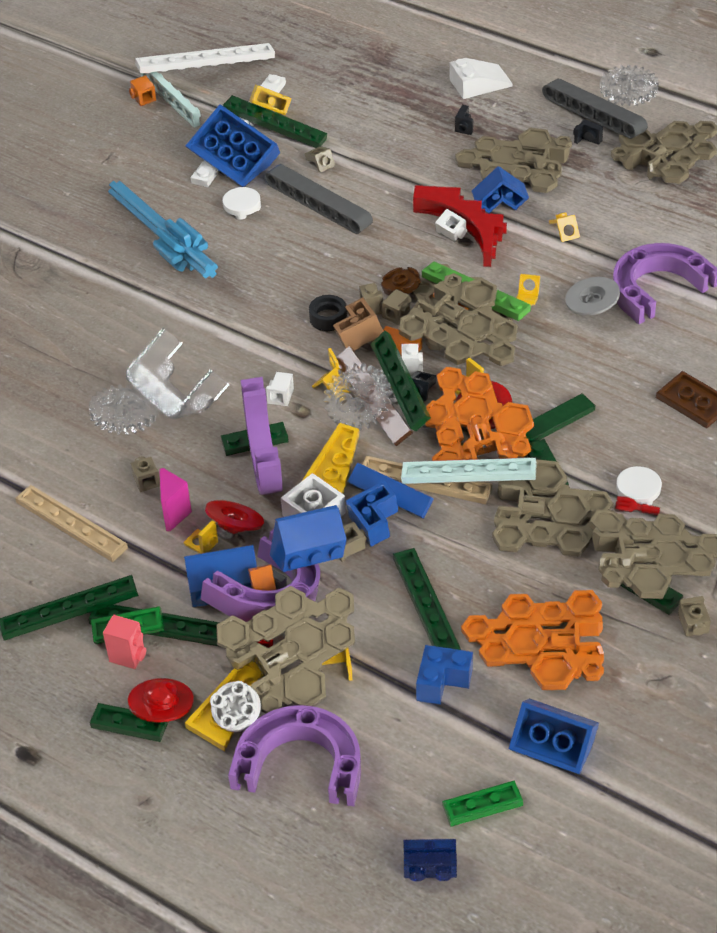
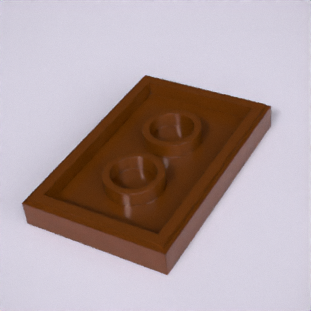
M681 371L656 392L658 400L706 429L717 420V391L684 371Z

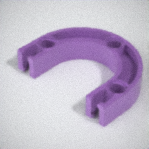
M670 243L646 244L628 251L617 261L613 273V280L620 289V297L616 303L638 325L645 321L644 312L651 319L655 317L656 301L635 282L644 274L655 271L672 272L685 278L701 293L708 291V282L711 283L713 288L717 286V267L696 251Z
M263 377L240 380L248 441L259 495L282 492L281 463L278 458V449L272 445Z
M273 529L270 531L269 540L266 536L260 539L257 557L280 569L270 556ZM318 564L284 572L292 580V583L288 586L304 592L307 598L313 601L316 600L320 580ZM216 571L213 574V581L209 578L203 581L201 600L228 616L233 615L248 622L254 615L275 606V594L288 586L272 591L248 588L223 573Z
M287 706L270 711L259 717L240 737L228 774L230 789L240 790L241 784H238L240 774L246 773L244 780H247L248 792L255 793L261 768L267 755L283 743L306 740L323 746L334 759L328 787L329 803H339L340 798L337 797V791L342 786L345 787L344 794L347 796V805L355 806L361 777L360 748L352 729L337 715L313 706Z

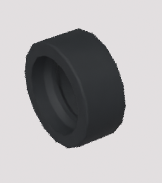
M335 295L316 297L309 305L311 325L320 331H335L333 325L347 318L346 302ZM323 310H336L339 312L336 315L327 317L318 314Z

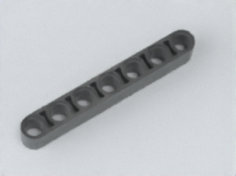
M555 79L542 87V93L547 100L627 138L632 139L645 132L648 128L647 121L642 116L562 79Z
M278 164L265 174V180L270 187L355 234H359L373 223V218L367 210L282 164Z

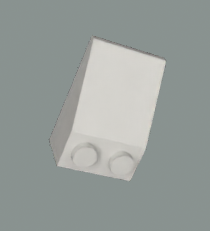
M469 58L449 62L450 81L463 99L512 87V82L498 64Z

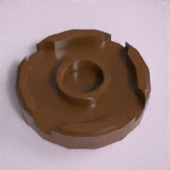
M399 267L384 275L381 287L388 296L396 289L410 294L421 284L420 274L412 267H407L404 270L402 267Z

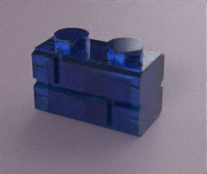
M456 839L403 840L404 878H410L412 881H422L425 878L448 881L451 878H457Z

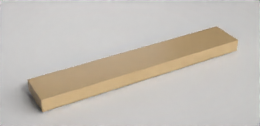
M370 456L365 457L362 465L402 483V463ZM483 481L405 484L414 489L481 504L487 503L492 490V483Z
M32 485L15 498L17 504L111 562H114L128 549L126 542Z

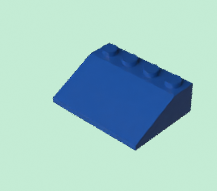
M221 104L186 144L187 149L241 187L246 186L266 170L280 154L277 143Z

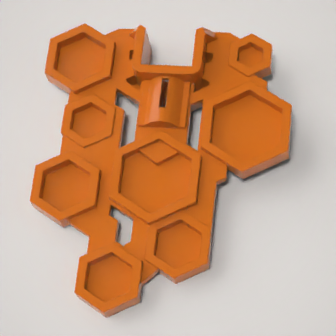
M446 367L436 375L440 391H443L444 395L437 401L432 400L426 406L431 418L425 425L426 427L436 428L437 439L441 450L432 457V461L478 460L477 456L497 451L499 459L524 458L531 452L529 440L525 438L526 433L534 427L528 405L508 402L502 406V403H497L488 373L475 371L467 377L462 374L461 369ZM459 390L462 397L454 403L456 400L455 392ZM491 418H493L497 432L491 431L489 424ZM461 426L467 427L470 438L464 442L463 446L461 442L464 440Z
M574 590L567 602L560 603V601L534 603L528 594H510L502 604V612L497 619H488L485 615H469L461 626V632L469 642H477L482 646L479 649V656L487 666L527 664L528 667H531L530 674L542 690H566L571 681L579 679L581 674L586 681H599L604 673V667L602 666L604 663V653L600 642H580V637L599 636L603 630L602 616L599 613L602 608V601L593 590ZM562 622H568L564 629L542 628V626H560ZM507 627H510L504 634L494 633L495 631L505 630ZM544 651H564V652H544Z

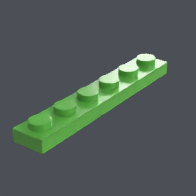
M435 261L422 270V278L436 284L444 281L445 276L453 273L462 277V282L475 280ZM497 290L495 306L492 309L519 321L531 311V304Z

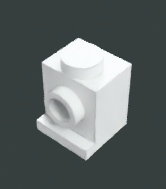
M448 209L435 222L436 232L443 234L454 242L458 238L462 239L467 232L466 220Z
M401 344L402 359L410 375L417 371L423 372V352H418V344Z
M276 372L274 379L270 380L269 386L266 387L267 404L288 406L294 390L293 374Z

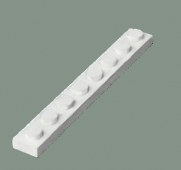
M270 43L140 57L135 58V65L140 73L149 74L156 71L166 72L173 69L183 70L191 67L200 68L208 65L217 66L226 63L234 64L235 62L267 60L275 58V51Z

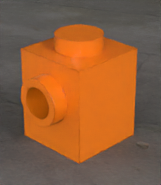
M146 75L130 80V96L132 99L135 98L140 106L157 101L155 86Z

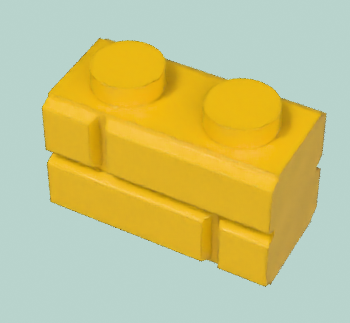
M255 84L249 101L286 115L292 98Z

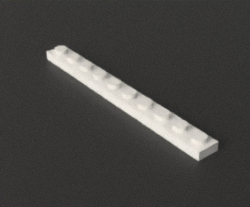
M269 74L261 86L279 93L286 84L285 77ZM241 118L246 123L254 127L255 123ZM203 160L190 177L191 183L209 187L220 171Z

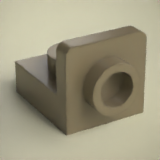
M317 147L305 153L306 160L316 163L319 172L326 171L335 166L330 148Z

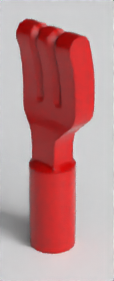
M617 496L615 510L625 512L637 510L656 516L660 513L661 507L637 504L634 499Z

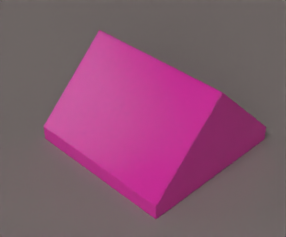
M161 468V504L166 531H171L192 513L190 496L186 481L165 468Z

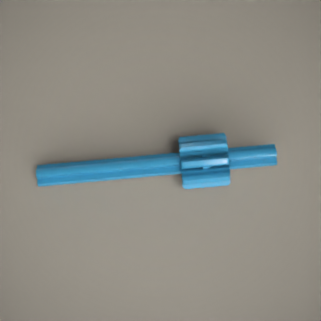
M112 181L109 184L111 187L108 191L109 194L159 237L158 240L153 242L154 248L177 271L182 272L187 267L190 271L195 269L204 278L216 276L217 264L202 252L208 248V242L202 238V235L182 218L177 219L176 223L171 219L165 220L121 181L117 183Z

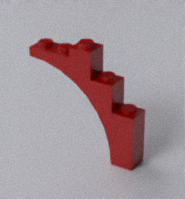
M415 185L413 212L440 217L448 209L465 219L467 232L474 237L480 246L483 255V267H491L492 259H496V247L494 246H497L498 242H502L503 234H507V222H504V214L485 213V209H482V201L464 200L460 187Z

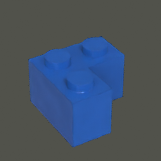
M497 166L471 190L474 200L482 201V209H485L487 213L493 211L502 201L514 210H517L529 199L525 184L500 166Z
M385 480L346 500L349 518L359 529H363L370 547L390 537L386 518L399 512L396 495Z
M425 645L416 682V700L441 705L445 685L469 689L473 671V652Z

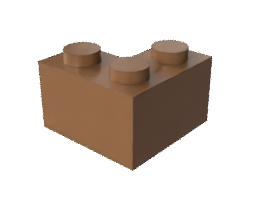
M363 297L347 305L345 308L349 317L333 325L344 348L346 349L350 346L353 351L358 350L370 341H374L383 332L376 314Z

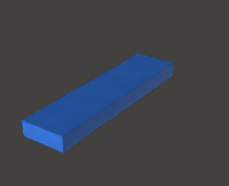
M357 462L347 481L348 483L365 491L385 480L396 495L398 507L424 519L434 500L432 497Z

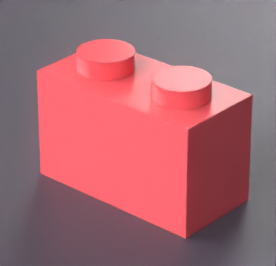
M113 615L103 631L109 662L136 669L139 661H143L146 655L140 623Z

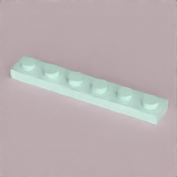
M157 71L149 74L140 73L141 77L146 75L155 86V91L194 128L200 126L199 117H201L199 109L194 107L179 90H176L170 82L164 79L161 73L159 74Z
M536 458L403 462L401 479L402 484L536 480Z

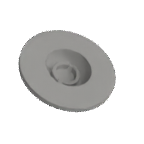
M586 278L577 282L568 290L565 297L566 305L572 312L579 315L599 314L616 304L620 297V289L618 284L610 278Z

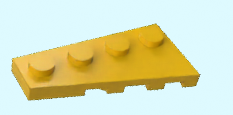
M339 423L303 480L313 473L344 494L359 438V429Z
M252 661L238 670L233 669L185 722L186 729L225 752L234 732L225 730L215 722L211 712L210 698L219 688L227 683L242 681L251 686L252 683L261 679L263 674L257 664Z

